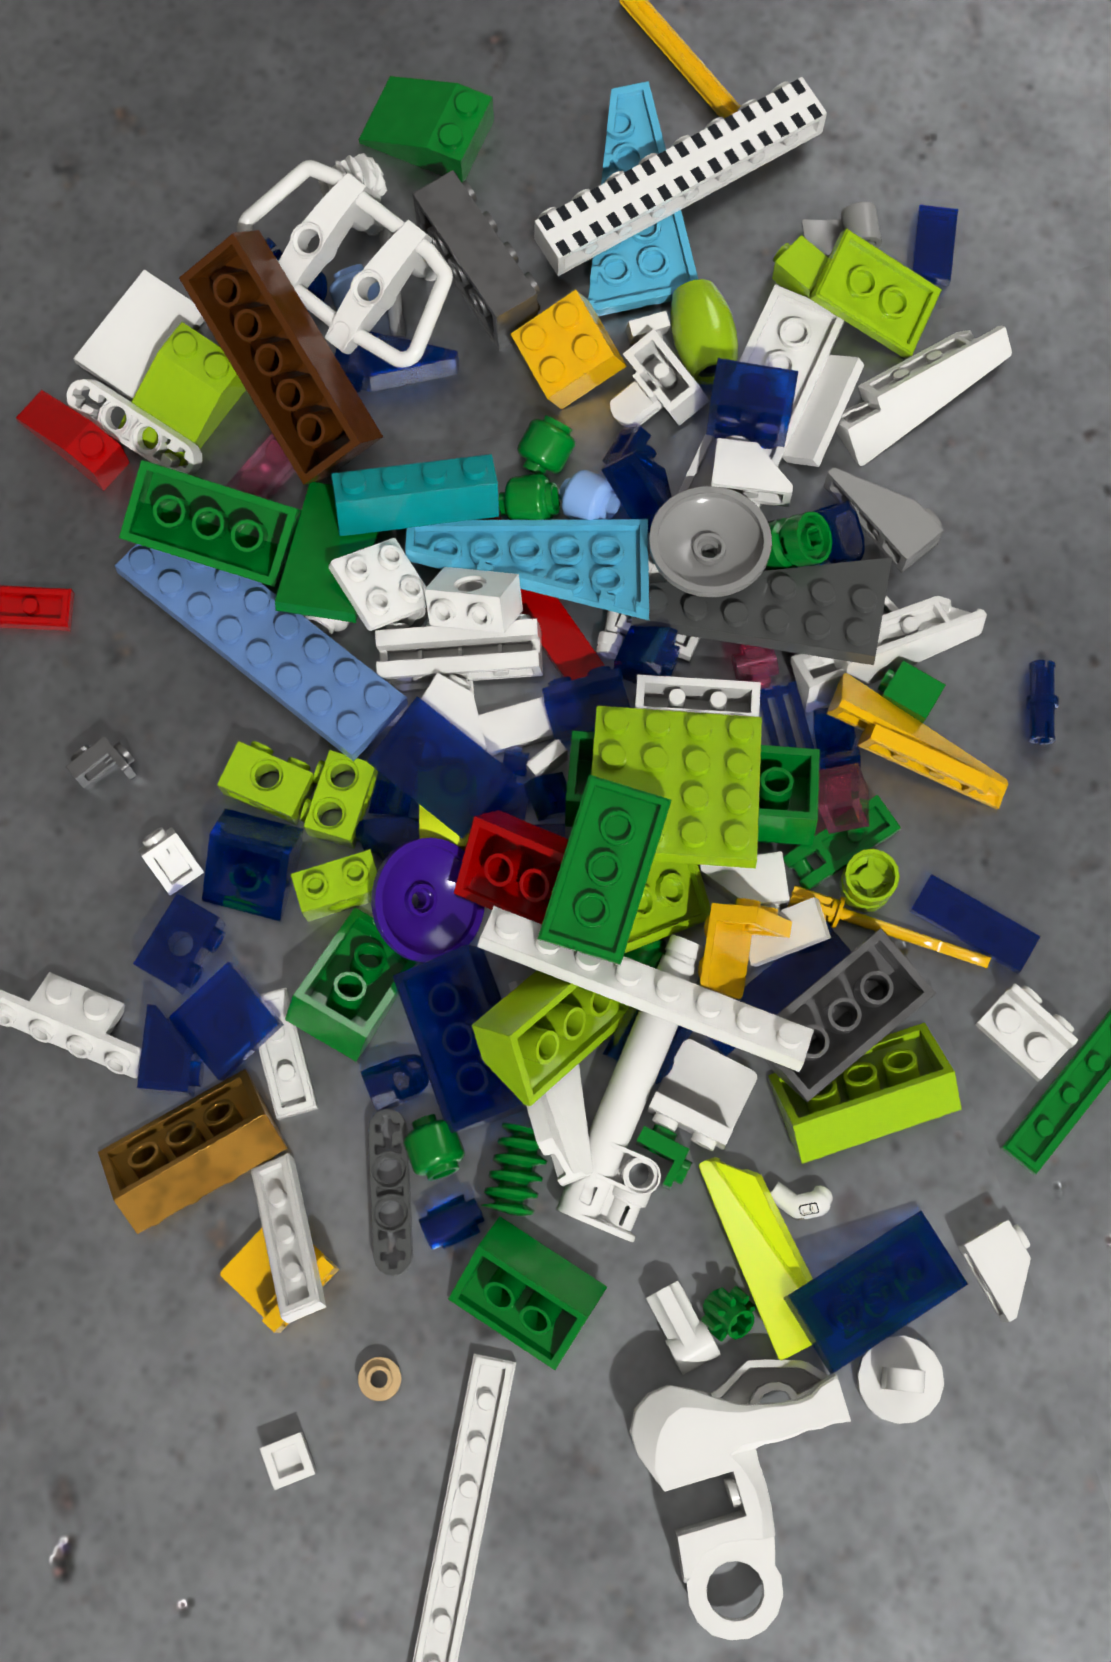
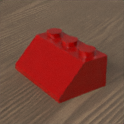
M500 810L474 816L454 894L490 910L496 906L542 924L569 839Z

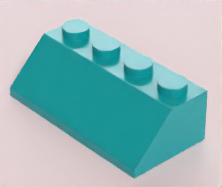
M492 454L331 473L340 536L499 517L498 481Z

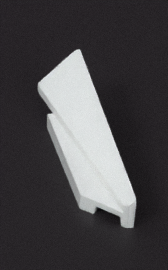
M1003 325L997 326L978 338H974L970 330L956 332L860 384L858 388L864 402L844 410L835 430L855 462L860 466L866 465L1008 359L1012 354L1006 327Z
M934 596L882 616L874 665L806 654L792 656L791 664L805 712L809 713L831 703L840 678L844 673H848L868 686L883 679L889 668L897 672L903 661L914 665L980 635L986 620V612L979 608L972 613L952 607L950 599Z
M516 980L509 983L510 991H513L525 980ZM578 1064L532 1106L526 1105L536 1142L544 1156L551 1155L558 1182L561 1186L590 1176L593 1173L581 1074Z

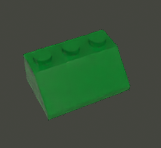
M499 1216L476 1248L448 1300L547 1366L556 1370L604 1294L607 1286Z

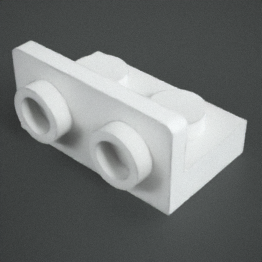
M1014 983L975 1025L1038 1082L1068 1049L1078 1042V1039L1072 1034L1074 1028L1066 1019L1058 1014L1052 1016L1040 1005L1042 999L1037 993L1025 985L1019 987Z

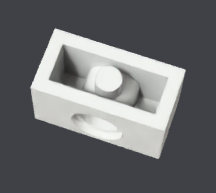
M444 567L424 589L429 624L431 626L505 633L523 611L519 574Z

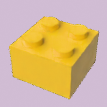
M576 289L511 333L514 342L546 398L560 409H564L627 367L591 303Z

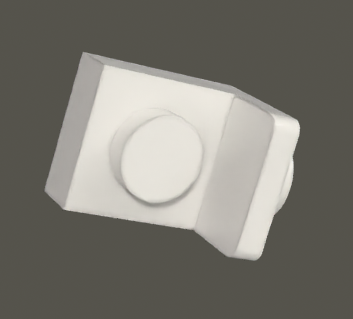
M162 827L158 828L142 840L144 846L138 851L170 896L204 873L172 827L166 831Z

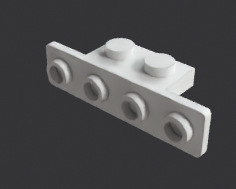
M51 972L48 973L30 1001L0 989V1025L11 1026L30 1034L40 1042H49L59 1046L78 1058H87L97 1062L116 1074H125L136 1079L141 1073L143 1050L110 1036L124 1014L125 1003Z

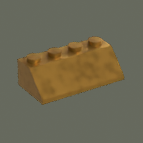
M245 1068L100 1150L98 1154L114 1202L135 1232L139 1234L151 1226L158 1225L165 1218L182 1208L198 1202L203 1196L224 1184L233 1182L240 1175L259 1164L273 1159L277 1154L286 1150L287 1146L276 1122Z

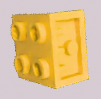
M261 1228L221 1270L220 1275L263 1317L262 1322L274 1333H281L289 1323H286L280 1317L263 1228ZM313 1244L323 1288L339 1271V1268Z

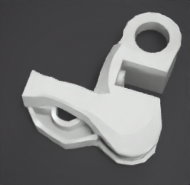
M771 1359L748 1360L736 1369L715 1391L708 1393L685 1387L665 1385L647 1393L634 1408L630 1433L635 1451L664 1492L730 1472L731 1477L723 1479L726 1492L733 1508L740 1506V1510L674 1530L682 1579L687 1586L688 1604L697 1622L712 1636L727 1640L750 1639L768 1628L778 1615L783 1599L782 1577L775 1566V1528L772 1506L756 1448L764 1444L795 1437L808 1430L822 1429L836 1423L851 1422L837 1375L832 1373L828 1376L809 1362ZM771 1391H785L789 1397L787 1401L760 1403L763 1395ZM739 1561L748 1564L757 1571L761 1579L762 1595L759 1604L751 1613L744 1617L729 1618L720 1615L711 1607L707 1598V1584L711 1574L717 1567L726 1562Z

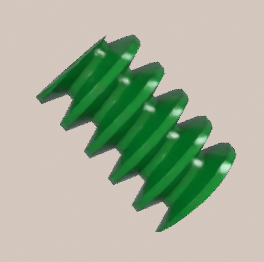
M502 1123V1128L510 1133L511 1136L498 1138L497 1144L505 1149L507 1153L494 1154L493 1161L503 1167V1169L489 1171V1178L495 1181L498 1186L487 1187L484 1190V1194L494 1200V1203L481 1204L480 1206L515 1216L533 1215L534 1210L526 1205L524 1201L525 1199L538 1198L539 1193L530 1188L529 1183L542 1182L543 1177L535 1172L533 1167L546 1165L547 1160L537 1154L540 1148L536 1142L533 1129L511 1123Z

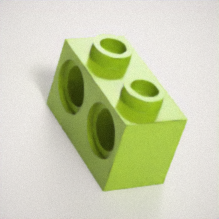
M329 750L326 761L320 760L318 762L313 778V783L317 784L313 799H306L300 816V821L305 822L303 827L309 836L355 849L380 774L375 763L356 758L353 762L346 755ZM351 772L355 775V779L348 787H337L334 785V780L338 774ZM336 809L342 812V818L336 825L326 826L321 823L323 814L328 810Z

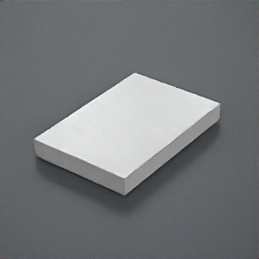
M143 270L73 359L81 368L132 401L158 351L179 324L183 322L197 331L204 322V319L193 301L146 270Z

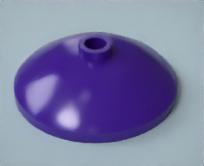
M420 838L408 841L394 849L386 857L376 874L371 895L374 922L386 944L406 959L422 963H436L448 960L462 952L471 943L480 928L485 907L454 894L465 853L457 845L438 838ZM414 894L418 896V904L416 907H414L412 904V897Z

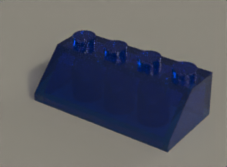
M466 944L394 975L393 979L442 1117L447 1123L450 1132L457 1133L527 1109L526 1105L517 1098L482 1060L472 1028L473 1023L502 1000L484 949Z

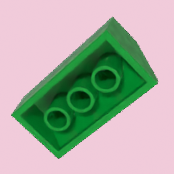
M141 460L119 538L275 587L289 554L301 510Z

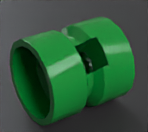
M805 512L792 515L789 518L768 521L772 535V546L769 561L765 567L767 570L820 564L829 557L833 543L831 530L827 521L817 512Z

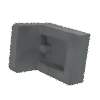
M105 736L92 746L85 745L77 750L71 757L72 762L66 766L83 788L88 786L115 763L130 780L136 776L129 766L135 761L120 741L112 746Z

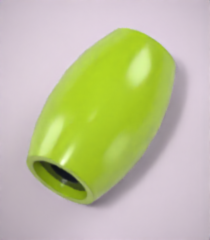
M692 280L680 285L673 292L670 311L671 332L676 351L682 364L697 383L709 385L722 382L735 373L738 358L737 331L730 308L720 291L709 280Z

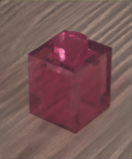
M859 763L819 770L818 808L829 834L869 826V790Z

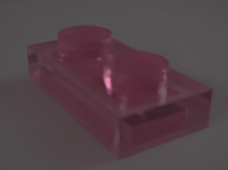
M271 433L225 486L271 500L293 475L295 470L273 433Z

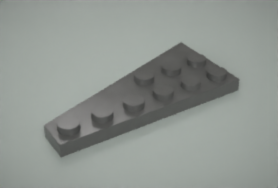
M892 557L763 571L745 589L722 597L692 595L676 588L669 582L650 583L649 620L632 616V627L874 665Z

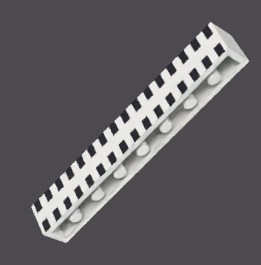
M803 77L791 83L788 81L776 86L769 95L760 100L752 99L747 101L734 114L726 118L718 117L712 120L704 130L695 135L680 137L669 149L659 154L651 153L645 156L637 166L630 170L615 172L606 179L604 184L592 190L584 189L578 192L565 205L545 210L534 221V240L557 276H560L820 135L823 132L827 112Z

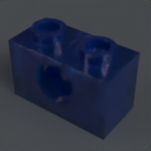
M177 893L133 964L142 972L183 995L187 987L192 989L201 978L204 971L201 964L209 952L215 953L222 944L226 932L223 931L226 924L217 915ZM182 937H191L193 939V947L190 952L182 956L175 955V943Z

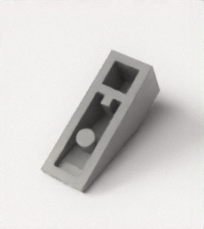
M833 467L827 472L824 488L887 557H892V563L901 573L938 544L944 530L941 528L942 525L939 518L932 510L924 509L913 499Z

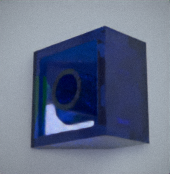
M225 808L209 834L202 901L281 921L293 884L291 874L297 871L304 829Z

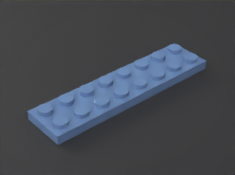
M136 544L114 565L119 575L353 762L408 705L406 696L303 615L275 611L277 595L260 582Z

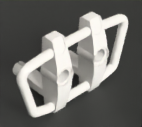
M314 160L301 162L242 213L237 223V232L253 231L255 223L310 176L332 185V189L321 199L304 221L293 230L290 241L278 262L306 309L329 326L325 339L342 353L349 355L359 345L395 367L404 368L414 365L422 358L452 284L453 274L450 266L431 243L432 237L410 220L402 221L371 196L372 190L350 173L344 175L339 170ZM351 227L357 231H364L370 236L378 235L385 227L394 235L381 247L364 269L353 278L351 287L337 312L307 289L326 264L335 257L338 247ZM319 235L320 243L318 248L314 252L309 253L308 244L314 236ZM410 275L425 278L424 280L435 281L410 346L406 351H399L369 333L384 313L394 305L397 295ZM379 282L380 292L374 300L369 301L367 296L369 287L373 283Z

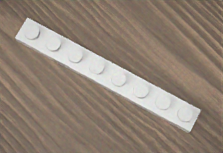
M496 906L493 907L477 947L798 1072L801 1070L813 1035V1029L624 956L621 965H617L540 941L538 936L542 924Z

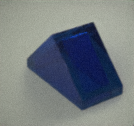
M635 450L603 466L601 471L631 519H648V533H650L655 515L663 504L672 498L665 468Z

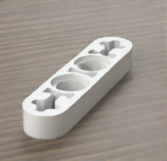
M94 379L76 380L69 386L67 403L70 408L92 421L105 433L151 463L189 475L197 473L201 468L203 461L202 453L194 442L101 382ZM90 390L88 396L97 403H105L101 407L96 404H84L86 398L81 395L82 391ZM117 406L125 411L127 418L125 425L121 429L116 428L111 421L112 410ZM147 427H152L158 434V443L152 450L144 445L142 439L143 432ZM167 449L173 452L186 451L184 458L188 461V465L179 466L180 459L172 453H165Z

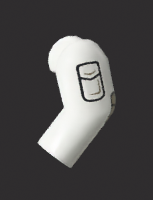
M778 1181L770 1192L777 1207L796 1220L823 1216L829 1211L833 1200L831 1191L824 1186H815L813 1191L797 1195Z

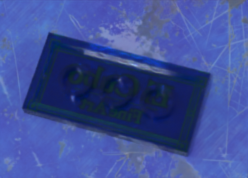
M921 1210L783 1299L828 1372L832 1374L968 1285V1283Z

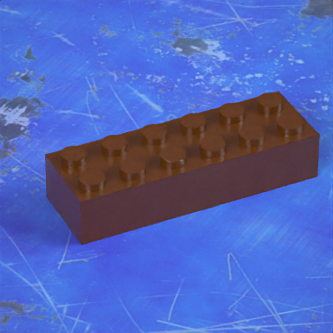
M259 230L232 233L179 277L303 485L331 476V473L338 471L383 438V435Z

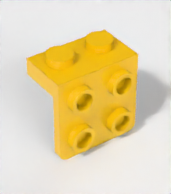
M736 898L735 905L712 903L710 915L707 916L704 926L706 936L704 956L701 958L698 966L701 986L733 999H741L744 993L752 935L790 938L792 921L778 916V909L761 906V902L757 900Z

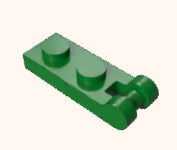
M876 795L815 835L813 845H800L785 855L783 860L788 869L793 868L801 880L798 882L800 886L813 890L826 879L846 867L855 854L862 850L875 848L898 833L901 827L881 798ZM815 852L823 862V865L816 870L807 861V858Z

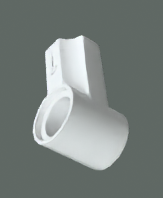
M678 1281L646 1298L667 1338L664 1341L682 1375L721 1355L707 1326L702 1321H699L690 1300Z

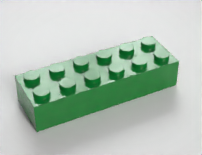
M572 731L565 827H573L588 777L592 773L595 732ZM761 745L758 841L813 845L818 822L820 749Z

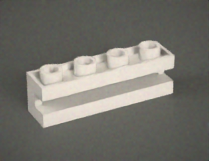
M520 614L505 633L431 626L429 622L426 623V627L410 628V625L406 623H393L387 625L386 630H375L376 647L379 650L380 662H376L377 674L389 684L429 682L434 679L437 672L446 678L452 674L463 680L473 679V681L543 676L541 628L537 618L531 619L526 614Z

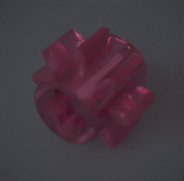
M741 644V647H739L740 653L731 656L736 680L761 682L760 689L770 687V677L779 674L778 661L774 649Z

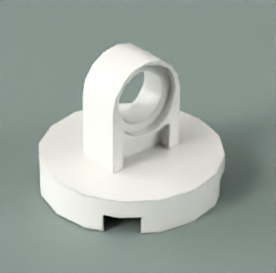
M907 1336L885 1337L873 1344L860 1358L856 1373L858 1393L867 1408L880 1419L896 1424L913 1423L929 1415L939 1403L944 1387L942 1366L935 1353L920 1340Z

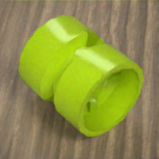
M877 849L862 850L855 854L845 867L839 882L840 895L845 897V903L853 910L863 913L874 912L882 908L898 887L900 875L894 859L884 851Z

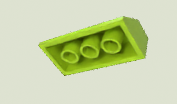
M537 970L473 1023L472 1028L482 1060L524 1105L532 1106L636 1013V1008Z
M925 1022L886 1035L808 1102L798 1095L776 1073L768 1075L788 1136L802 1164L962 1110L955 1071Z

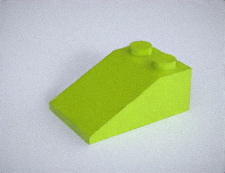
M181 322L158 351L132 403L194 442L201 449L246 389L221 347ZM126 413L118 429H121L125 425L127 420ZM147 427L143 432L142 439L144 445L152 450L158 443V434L152 427ZM170 449L165 451V453H172L180 459L179 466L188 465V461L184 458L186 451L173 452Z

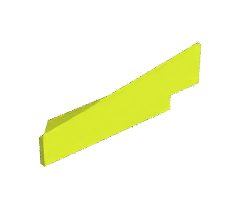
M718 1157L707 1159L699 1163V1169L779 1360H784L816 1343L795 1308H792L787 1301V1298L793 1294H800L814 1285L815 1282L762 1175L749 1169L741 1170L723 1163ZM815 1285L797 1297L799 1301L818 1290L817 1286ZM795 1296L789 1299L792 1306L796 1305V1303L791 1302L793 1298L795 1301L797 1300ZM809 1298L803 1301L801 1304L821 1337L825 1339L831 1336L833 1333L812 1301ZM798 1304L795 1307L811 1331V1327L814 1328L801 1305ZM817 1332L816 1335H813L817 1342L822 1340Z

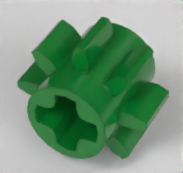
M735 1285L730 1293L721 1287L712 1291L705 1299L703 1304L705 1315L701 1318V1321L719 1341L722 1342L727 1334L736 1340L744 1337L753 1327L754 1314L752 1312L756 1309V1306L749 1301L750 1296Z

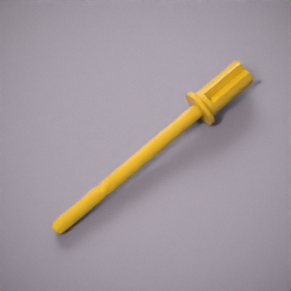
M794 885L791 891L787 908L815 897L819 899L825 920L831 923L830 927L836 928L840 919L876 932L882 929L888 936L984 968H988L991 960L990 956L843 908L845 897L840 896L838 900Z

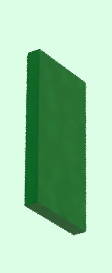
M309 483L275 599V611L356 623L358 614L328 566L336 558L377 544L380 532L340 536L331 484Z
M589 775L538 940L621 965L671 805V799Z

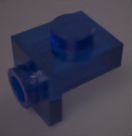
M828 708L814 709L813 744L814 749H820L819 771L861 768V753L859 746H857L858 741L855 727L826 714Z

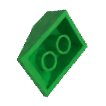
M390 76L358 140L362 145L441 176L453 170L459 180L463 182L466 180L494 122L493 97L459 83Z
M355 907L293 994L285 1020L357 1062L418 962L406 959L392 950L381 937L374 918Z

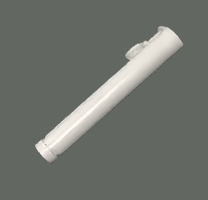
M671 934L665 948L667 950L666 954L662 955L657 969L696 984L699 978L698 966L701 958L704 956L705 947ZM641 1010L638 1012L588 1131L593 1173L590 1176L567 1184L556 1207V1210L630 1242H634L636 1237L631 1230L641 1208H646L651 1193L660 1184L661 1173L656 1162L627 1147L678 1028L677 1024ZM644 1163L648 1167V1179L642 1185L634 1186L629 1180V1172L634 1165Z

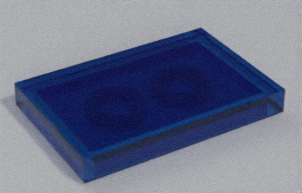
M418 696L366 761L462 839H465L470 833L474 816L484 814L516 774Z

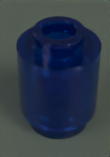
M464 1194L427 1210V1215L419 1219L422 1231L432 1250L441 1246L445 1250L481 1233L478 1224L485 1221L476 1199L473 1198L467 1201Z

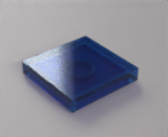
M227 962L168 1017L216 1078L222 1081L284 1025L232 962Z

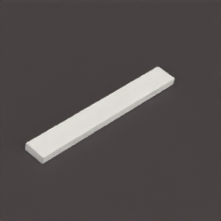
M478 1354L473 1356L413 1662H458L516 1362Z

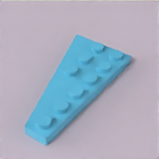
M649 81L611 89L601 185L615 172H626L637 166L645 156L651 153L659 154L666 150ZM681 210L593 257L588 301L598 316L672 301L673 292L680 285L692 280H698Z
M648 519L466 520L407 528L405 552L410 562L438 569L453 567L519 574L520 588L523 590L649 620Z

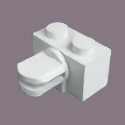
M653 329L623 353L636 371L632 375L635 380L613 397L610 402V409L618 423L630 430L639 428L663 407L680 426L710 400L655 329Z

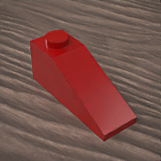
M43 390L16 417L20 424L103 491L130 463L122 446L92 421Z

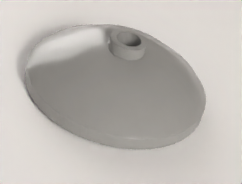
M713 486L691 488L670 498L655 515L649 535L650 554L659 573L676 588L702 597L727 596L751 585L764 571L769 561L772 546L771 530L760 508L749 498L734 490ZM705 552H711L715 555V557L707 558L704 557L702 554Z

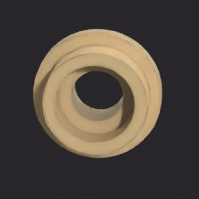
M375 1357L368 1360L361 1367L358 1375V1384L362 1393L374 1401H385L393 1397L398 1392L402 1381L401 1371L397 1364L385 1357ZM378 1370L385 1372L388 1378L386 1385L382 1388H378L372 1383V1375Z

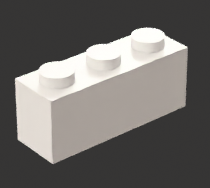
M637 674L635 708L759 717L761 682Z

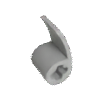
M857 202L845 207L841 212V219L802 220L804 238L827 257L830 256L840 232L846 228L876 248L882 244L876 207L871 202Z

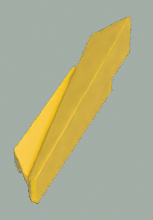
M844 673L841 676L826 714L863 731L857 746L996 810L999 809L1008 786V781L1005 777L848 673Z

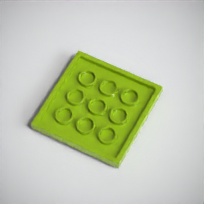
M597 706L591 775L672 800L653 861L756 869L762 717Z

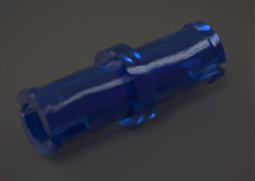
M1035 660L1029 663L1030 695L1026 698V707L1030 710L1029 742L1032 744H1037L1039 738V745H1048L1056 741L1055 709L1059 707V697L1055 695L1056 664L1051 660L1047 662V667H1045V660Z

